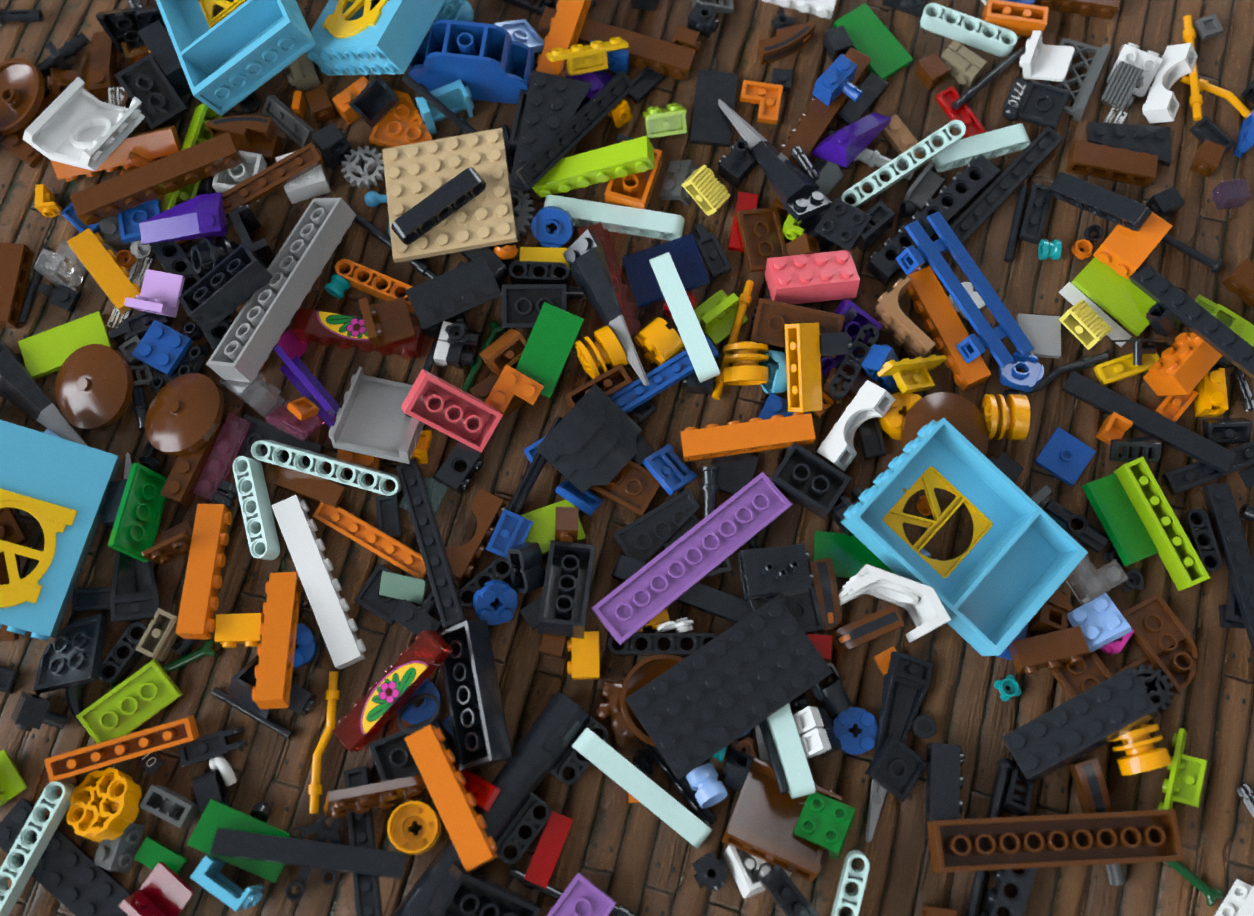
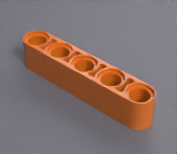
M341 259L335 265L337 275L347 280L351 287L386 302L399 298L398 296L401 293H406L405 290L413 287L348 259ZM350 270L349 273L343 274L344 271ZM366 277L369 278L367 281L361 282L362 279ZM388 285L386 289L380 290L381 286ZM405 295L404 298L408 310L415 313L407 295Z

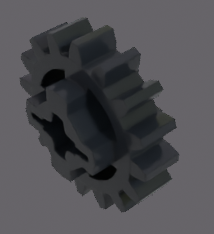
M1139 664L1136 669L1131 667V672L1145 692H1147L1151 701L1155 703L1154 705L1158 712L1163 713L1173 703L1170 699L1175 696V693L1169 691L1174 685L1171 683L1167 684L1166 682L1169 676L1165 675L1162 677L1160 675L1161 669L1153 671L1150 664L1145 669L1142 664Z

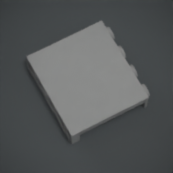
M359 366L357 373L353 374L349 391L345 392L344 404L337 411L336 423L329 430V438L332 441L333 448L410 464L425 424L413 417L406 416L401 408L413 385L364 375L363 368Z

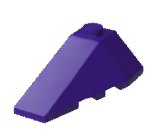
M873 112L824 139L812 151V155L847 168L889 124L891 118Z

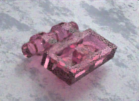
M288 401L285 402L283 407L280 405L268 414L266 422L302 442L316 431V426L321 428L324 424L323 419L319 418L318 414L300 421L287 409Z

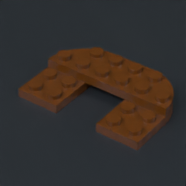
M1159 593L1121 613L1131 628L1135 630L1132 636L1144 650L1146 656L1112 675L1094 651L1089 653L1081 663L1071 665L1070 662H1067L1057 669L1050 670L1068 695L1069 700L1127 668L1134 667L1136 669L1139 664H1142L1144 669L1150 664L1153 671L1160 668V675L1162 677L1168 675L1169 678L1166 682L1167 684L1171 683L1174 685L1169 691L1175 693V696L1189 685L1196 673L1197 648L1190 633Z

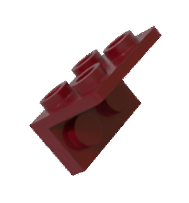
M160 862L153 869L141 888L123 899L119 907L128 916H179L195 894V891L164 862Z

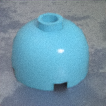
M446 0L435 20L446 19L473 22L474 12L467 0Z
M769 350L768 353L764 354L768 356V361L761 362L760 366L769 368V382L761 384V387L767 394L787 391L786 353Z

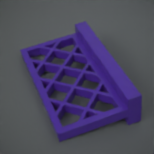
M279 345L275 347L274 351L285 363L280 370L303 397L306 396L319 408L318 415L329 428L332 425L334 426L337 411L341 407L297 356L291 360Z

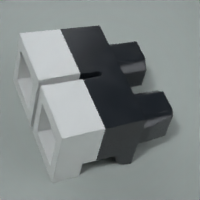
M443 321L438 338L439 341L433 356L436 365L443 367L449 365L461 369L462 366H473L475 354L466 352L467 346L478 347L480 342L479 335L469 332L468 327H466L465 332L468 335V341L450 345L447 342L449 337L445 328L453 323Z
M808 706L793 715L798 734L801 736L800 740L806 758H811L815 755H820L823 758L841 749L840 739L836 738L833 731V719L828 716L826 709Z

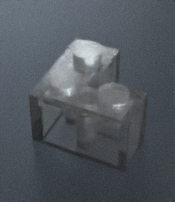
M65 240L61 241L56 253L43 249L33 266L52 284L57 286L60 284L75 291L82 283L83 276L87 270Z
M259 372L252 383L224 379L220 381L234 395L242 399L267 420L285 401L279 396L281 391L272 384L268 386L265 383L267 379Z
M1086 555L1065 581L1081 605L1129 578L1116 559L1096 570Z

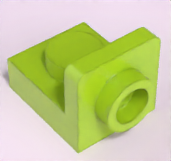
M789 214L783 225V235L789 240H794L803 235L804 229L799 227L802 220L797 222Z

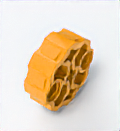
M109 767L102 771L95 770L86 775L85 780L75 787L69 799L70 807L66 813L67 822L74 827L76 834L98 843L106 839L113 841L123 835L128 825L135 821L139 813V800L142 797L141 788L134 783L133 777L115 768Z

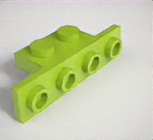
M1179 728L1178 734L1174 733L1172 747H1175L1174 756H1170L1172 764L1167 766V769L1171 770L1169 779L1164 780L1163 793H1166L1164 802H1160L1158 810H1171L1173 802L1199 808L1208 761L1183 755L1187 732L1183 728Z

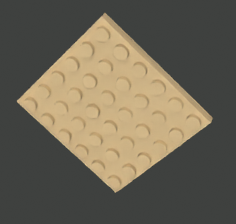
M502 128L382 149L392 255L395 263L518 242ZM469 167H473L486 182L484 191L409 245H404L391 229L392 223Z

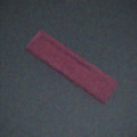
M231 413L228 414L193 493L211 500L214 493L218 492V485L221 480H226L249 429L250 421Z

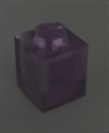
M1245 178L1220 182L1212 191V200L1216 204L1217 210L1241 207L1251 197Z

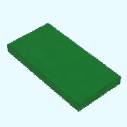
M866 3L833 23V27L844 26L853 43V49L872 58L868 69L882 80H886L910 65L913 61L909 53Z
M545 302L516 370L544 385L540 395L551 399L584 319Z
M139 463L132 464L108 547L142 562H149V559L143 557L141 552L154 545L167 500L160 493L168 478Z
M1115 473L1081 486L1125 567L1158 553L1156 546Z
M814 532L813 561L832 558L836 578L850 580L866 564L895 574L855 535L849 537L843 533Z
M211 798L187 845L275 883L284 867L283 864L213 855L210 853L217 828L289 838L290 833Z

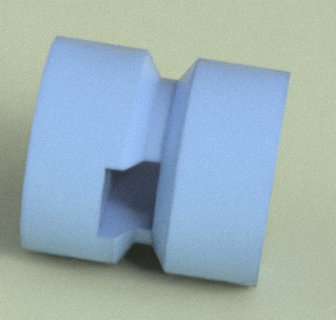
M712 763L701 765L686 776L692 790L697 791L695 797L701 808L711 807L728 795L722 781H717L718 773Z

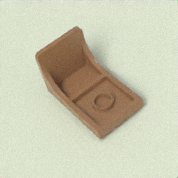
M910 276L906 279L900 278L893 285L894 289L890 293L886 291L879 297V303L874 307L875 312L872 318L883 325L881 330L887 332L896 345L902 346L911 359L919 356L926 358L936 344L900 309L898 300L905 294L912 281Z

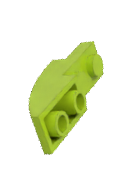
M1200 294L1194 300L1254 347L1253 324L1226 307L1216 304Z

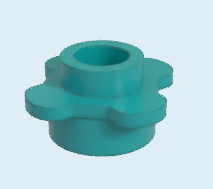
M1007 675L1005 679L994 682V687L998 689L1000 699L1004 702L1009 701L1013 696L1021 695V688H1019V684L1013 675Z

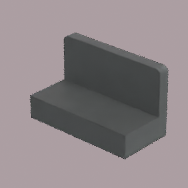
M817 158L813 165L815 166L814 169H817L820 177L815 183L819 185V190L827 196L844 175L837 164Z
M930 161L911 185L903 200L914 202L917 206L916 210L919 212L922 211L924 205L933 197L945 180L932 171L933 161Z

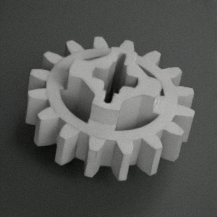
M358 146V151L350 150V156L345 154L346 161L341 162L343 166L341 171L346 182H350L352 187L357 185L359 190L363 186L370 189V184L378 186L376 181L384 180L381 175L385 174L383 156L381 153L378 154L376 148L370 151L369 146H366L365 150Z

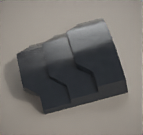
M594 384L540 442L535 450L584 494L590 486L608 485L637 453L636 436L642 429L607 394Z

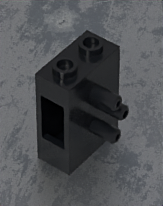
M804 544L742 550L738 554L745 600L804 594L809 592L814 585L813 574L809 573L808 568L810 555L808 550H805Z

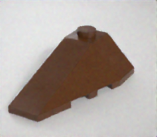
M103 31L93 33L80 79L85 82V90L98 100L106 102L109 96L108 88L113 86L117 88L119 81L115 77V74L118 73L116 46L108 34Z

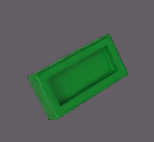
M150 836L145 838L133 858L152 870L158 863L164 862L178 876L189 860Z

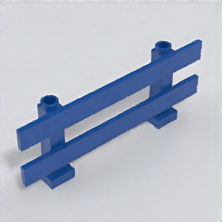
M939 211L926 217L940 239L932 242L918 220L904 227L918 247L916 249L911 245L895 258L905 274L908 276L914 273L922 264L928 261L979 335L976 337L973 333L955 346L967 364L986 352V348H988L1001 368L1012 363L1014 359L1001 342V340L1007 337L1012 341L1021 356L1035 349ZM948 251L951 253L1000 324L999 326L992 329L942 254Z

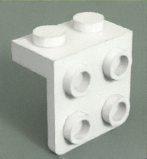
M1033 30L1031 38L1027 39L1025 55H1022L1020 58V67L1023 69L1024 79L1064 81L1075 52L1074 47L1043 45L1042 31Z
M1124 44L1118 52L1119 56L1106 82L1108 84L1120 61L1144 70L1141 75L1144 77L1143 82L1139 88H1135L1132 92L1133 95L1143 97L1163 59L1159 58V54L1156 52L1139 50L1140 46L1136 44Z

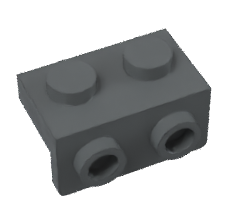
M692 160L670 161L659 195L662 200H681L685 206L690 205L692 197L684 189L682 183L698 169Z
M131 823L120 837L113 841L110 839L101 841L95 853V865L109 871L128 873L131 869L133 858L136 855L145 825Z

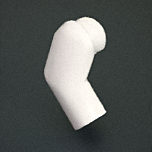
M216 756L209 760L210 768L212 770L219 769L226 786L237 782L233 769L224 756Z

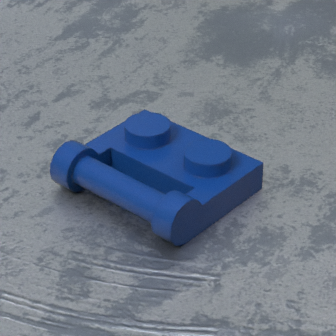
M669 443L645 458L642 464L671 496L696 480L698 475L695 471H691L674 452L675 448Z

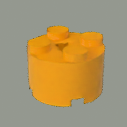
M660 317L653 320L634 337L637 345L646 352L644 354L646 360L651 364L655 362L658 366L684 351L682 349L684 344L678 333L673 328L669 330L665 326L668 322Z
M901 392L892 394L896 400L883 417H878L880 428L890 438L901 440L903 416L906 415L909 408L915 402L922 398L918 394H902Z

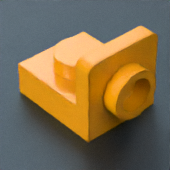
M624 99L607 114L612 118L616 128H620L633 118L628 102Z
M44 184L35 185L34 207L46 217L61 215L60 212L63 209L55 202L54 194Z
M422 430L411 460L416 458L419 464H428V450L432 440V431Z

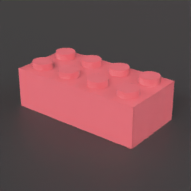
M848 250L767 258L765 279L773 301L793 305L856 298L860 278L852 255Z
M424 369L421 370L401 406L405 414L481 453L503 416L499 410Z

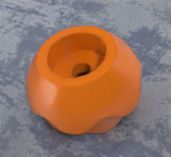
M516 244L493 247L492 252L500 260L513 259L518 253V248H516Z

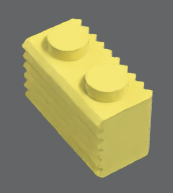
M706 165L696 169L682 183L684 189L707 216L717 212L731 197L727 188L720 181H717L713 171L707 168Z
M1085 300L1079 301L1059 318V321L1088 350L1112 331V327H1109V324L1103 321V318H1100V315H1097V312H1094V309L1088 303H1085Z

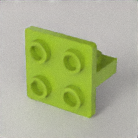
M678 103L667 104V108L664 109L659 108V106L647 107V111L642 113L645 119L648 139L687 133L686 109L678 105Z
M719 290L694 309L702 330L715 345L719 344L731 333L739 303V298L735 293L728 297L723 290ZM745 315L743 318L742 325L745 324L748 320V318Z
M6 750L0 751L1 807L27 788Z

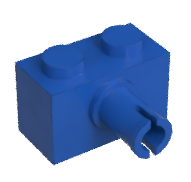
M841 54L816 80L813 95L827 106L842 92L854 102H857L864 92L851 83L854 80L858 65Z
M873 344L862 363V368L869 378L880 383L879 387L895 393L898 387L893 376L879 377L877 373L883 369V364L886 362L900 360L892 347ZM857 354L855 357L862 358L864 355Z

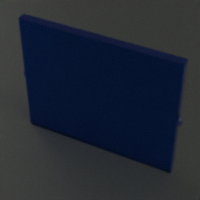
M693 233L622 257L629 278L628 283L631 285L638 308L665 299L649 261L664 253H670L685 291L710 284L702 261L703 257L699 253Z

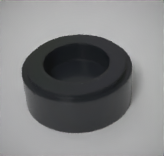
M920 715L914 719L911 729L916 737L926 739L934 735L936 724L930 716Z

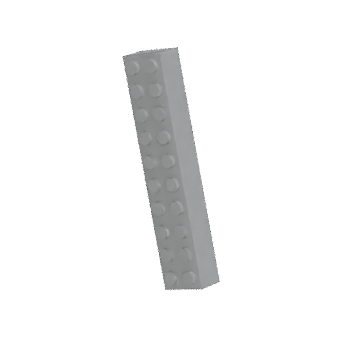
M313 198L268 267L273 278L270 279L266 286L258 289L246 301L206 363L224 380L252 383L258 376L262 365L268 360L272 349L279 342L282 333L291 323L292 317L301 307L302 301L311 291L312 285L317 277L321 275L327 261L331 259L332 253L342 241L345 232L352 225L356 214L342 198Z

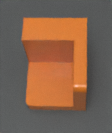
M1113 412L1104 419L1095 437L1111 445V440L1122 439L1125 431L1133 425V422Z

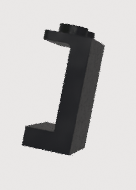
M249 205L235 208L234 211L228 214L242 243L244 242L268 268L276 255L264 238L255 242L251 231L261 227L260 222Z

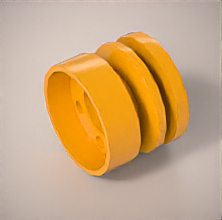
M607 325L593 332L595 343L588 336L583 338L585 346L580 340L574 343L578 360L592 379L600 376V373L604 374L607 372L606 365L613 369L620 364L623 367L628 364L621 344Z
M743 341L723 346V353L731 354L724 356L723 361L733 364V366L723 369L724 384L743 386L768 383L769 368L759 365L761 362L768 361V356L761 354L768 352V345Z
M985 394L981 403L980 413L986 422L989 440L993 438L1001 440L1004 435L1008 440H1024L1030 427V405L1027 396L1023 394H1009L1005 399L1001 394L996 396Z
M1143 723L1112 740L1122 741V744L1112 747L1113 751H1125L1126 753L1125 756L1117 759L1122 776L1142 773L1172 764L1167 748L1154 747V743L1163 739L1162 735L1150 736V732L1159 730L1158 723Z
M408 801L399 805L392 812L388 820L387 832L391 843L397 849L410 855H422L431 851L437 845L441 837L442 824L437 813L429 805L420 801ZM415 823L422 827V830L418 831V835L411 832Z

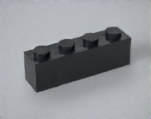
M927 744L926 762L928 763L926 765L924 840L929 841L927 822L959 820V814H962L963 802L962 799H959L960 790L963 788V776L960 775V765H963L964 754L963 751H960V745Z

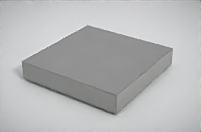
M1017 314V324L1035 348L1030 352L1031 354L1042 358L1059 359L1061 357V322L1059 321L1061 316Z

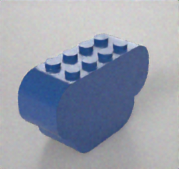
M443 19L432 23L430 32H427L410 62L408 75L419 84L422 83L426 86L428 92L461 79L463 86H468L471 92V100L517 104L520 89L527 91L529 89L535 58L533 51L528 46L512 41L511 35L500 26Z

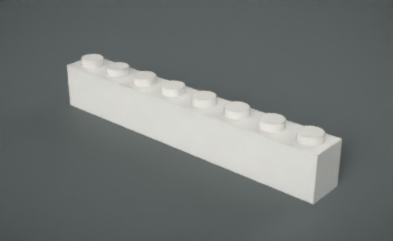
M294 495L271 505L335 668L341 670L365 659L363 653L366 651L362 639L358 640L355 631H358L354 619H350L348 616L349 605L346 599H342L339 591L342 590L337 578L332 576L331 571L334 569L329 558L325 559L323 551L326 549L321 538L317 539L315 531L318 529L314 520L309 519L307 512L310 509L306 500H302L297 495Z

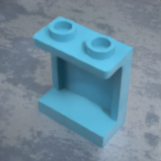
M461 79L430 91L434 97L455 114L466 110L469 118L474 117L472 109L475 107L471 100V92L468 86H463ZM416 97L421 118L430 135L437 133L434 122L444 119L446 116L423 97Z
M211 855L203 858L190 877L234 911L248 909L252 906L255 907L262 899L263 894L261 892L265 888V886L259 884L247 887L246 890L242 889L220 872L226 862Z

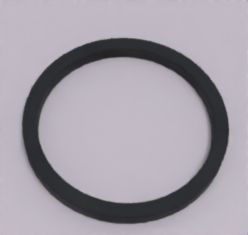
M430 693L419 694L409 699L398 712L397 724L399 728L405 733L413 734L429 724L433 725L441 712L440 700ZM423 698H431L436 701V712L425 725L415 729H407L402 726V715L413 702Z

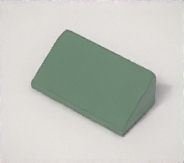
M383 571L379 595L399 600L405 599L408 602L422 605L429 583L422 579Z

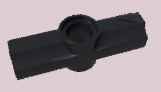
M1050 499L1042 510L1072 538H1075L1094 552L1099 553L1107 544L1108 535L1089 524L1083 515L1074 514L1053 499ZM1071 521L1077 524L1078 530H1074L1071 527Z

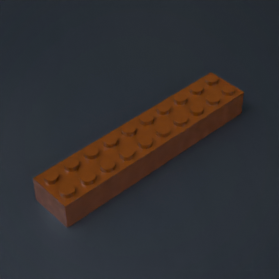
M1175 809L927 822L932 871L939 873L1184 860Z

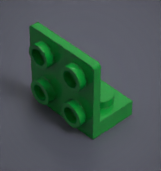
M817 792L809 794L794 829V835L829 850V857L839 860L855 819L856 809Z

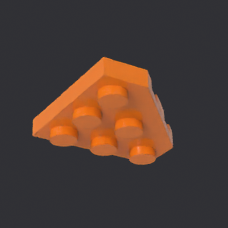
M391 89L400 101L373 127L369 137L370 144L391 148L433 140L409 94Z

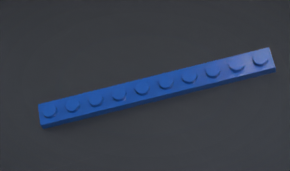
M707 336L706 340L714 359L719 357V353ZM684 350L647 373L649 385L645 386L639 378L611 395V400L627 414L692 374L695 370L687 351ZM545 437L523 450L530 463H532L537 454L535 448Z

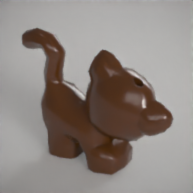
M624 680L617 682L605 681L601 686L599 697L606 699V702L600 703L597 706L595 719L601 721L608 717V715L611 716L610 729L614 734L615 743L619 747H624L629 739L635 737L627 727L620 710V690Z

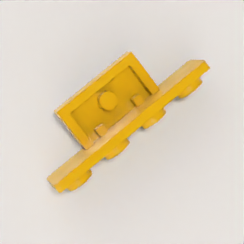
M613 37L608 42L592 41L587 46L576 44L572 45L571 49L566 50L555 48L551 50L552 52L546 53V58L551 62L566 60L568 75L573 76L608 69L607 52L628 48L629 45L621 37Z
M933 354L926 358L919 356L911 360L909 358L896 362L895 360H890L883 364V369L877 374L879 377L892 375L902 394L930 390L935 384L927 370L936 368L947 358L945 355L936 356V354Z

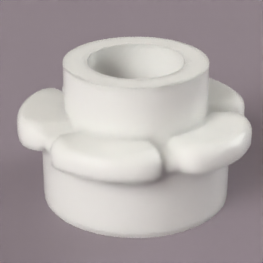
M141 240L132 242L130 251L136 258L142 259L150 254L151 246L149 244L142 245Z

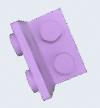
M147 269L140 296L136 295L135 299L126 297L124 306L176 318L180 302L178 297L181 296L185 277Z

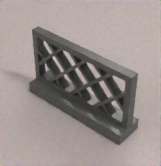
M1062 38L1059 46L1074 47L1073 57L1078 56L1081 62L1074 65L1070 64L1068 72L1071 71L1074 78L1061 81L1060 84L1054 85V87H1064L1065 90L1071 91L1068 85L1078 83L1080 89L1071 91L1069 96L1073 106H1065L1063 113L1073 115L1072 120L1081 122L1108 59L1111 45L1103 44L1102 48ZM1090 52L1094 53L1095 56L1086 60L1083 53ZM1084 66L1087 73L1079 76L1075 69ZM1043 81V84L1052 86L1049 81Z

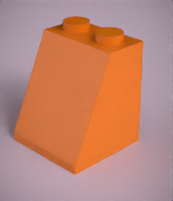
M1154 212L1151 213L1138 232L1117 225L1093 256L1116 271L1118 275L1128 280L1167 234L1172 225Z

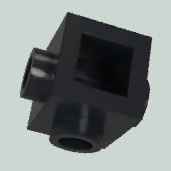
M696 2L688 17L687 28L700 32V36L709 38L712 31L715 32L718 28V11L710 6Z
M712 851L692 863L693 868L697 872L693 877L700 888L705 886L708 891L713 889L715 892L726 885L724 880L728 876L725 872L729 869L721 857L717 859ZM709 869L715 870V873L712 877L707 876V871Z

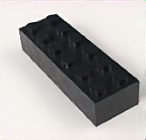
M466 620L436 633L459 770L480 769L511 759V748L487 621Z
M1127 668L1006 734L1002 739L1026 779L1032 784L1158 716V709L1131 670Z

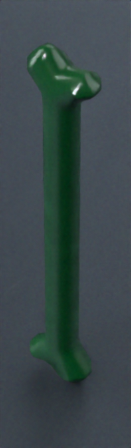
M496 321L489 322L490 332L479 353L491 345L497 335L506 331ZM479 354L461 390L467 393L470 392L469 390L472 388L484 363Z
M212 639L206 640L201 648L162 667L168 674L205 655L216 657L215 642ZM113 683L111 689L115 688L118 685Z
M1164 861L1205 895L1208 906H1214L1217 899L1223 898L1221 889L1209 887L1179 861Z

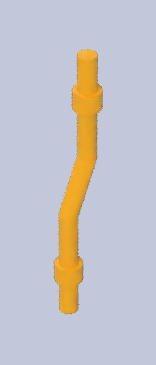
M1187 15L1183 17V41L1185 43H1192L1195 50L1194 39L1196 38V33L1192 25V16ZM1195 62L1192 72L1189 73L1191 89L1189 102L1193 110V120L1199 121L1202 119L1201 105H1203V97L1200 94L1197 64Z
M1184 75L1180 82L1190 85L1189 76ZM1203 78L1199 79L1200 92L1206 91L1225 98L1247 119V116L1252 111L1231 91L1212 85Z
M751 280L746 281L743 293L739 296V306L728 344L737 342L746 309L750 306L752 300L751 292L754 286V282ZM722 361L720 375L716 376L714 380L716 384L712 394L713 399H720L723 387L726 385L724 384L723 369L730 367L731 363Z
M335 671L329 672V684L325 700H328L326 728L312 757L311 785H308V794H310L309 814L319 813V797L322 794L323 786L320 785L322 756L335 730L336 705L340 690H337L338 672Z

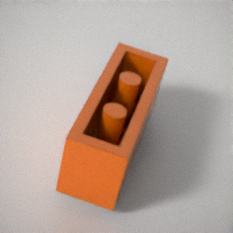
M988 0L981 20L1011 30L1018 36L1031 37L1033 30L1042 31L1043 33L1047 25L1048 7L1002 0Z

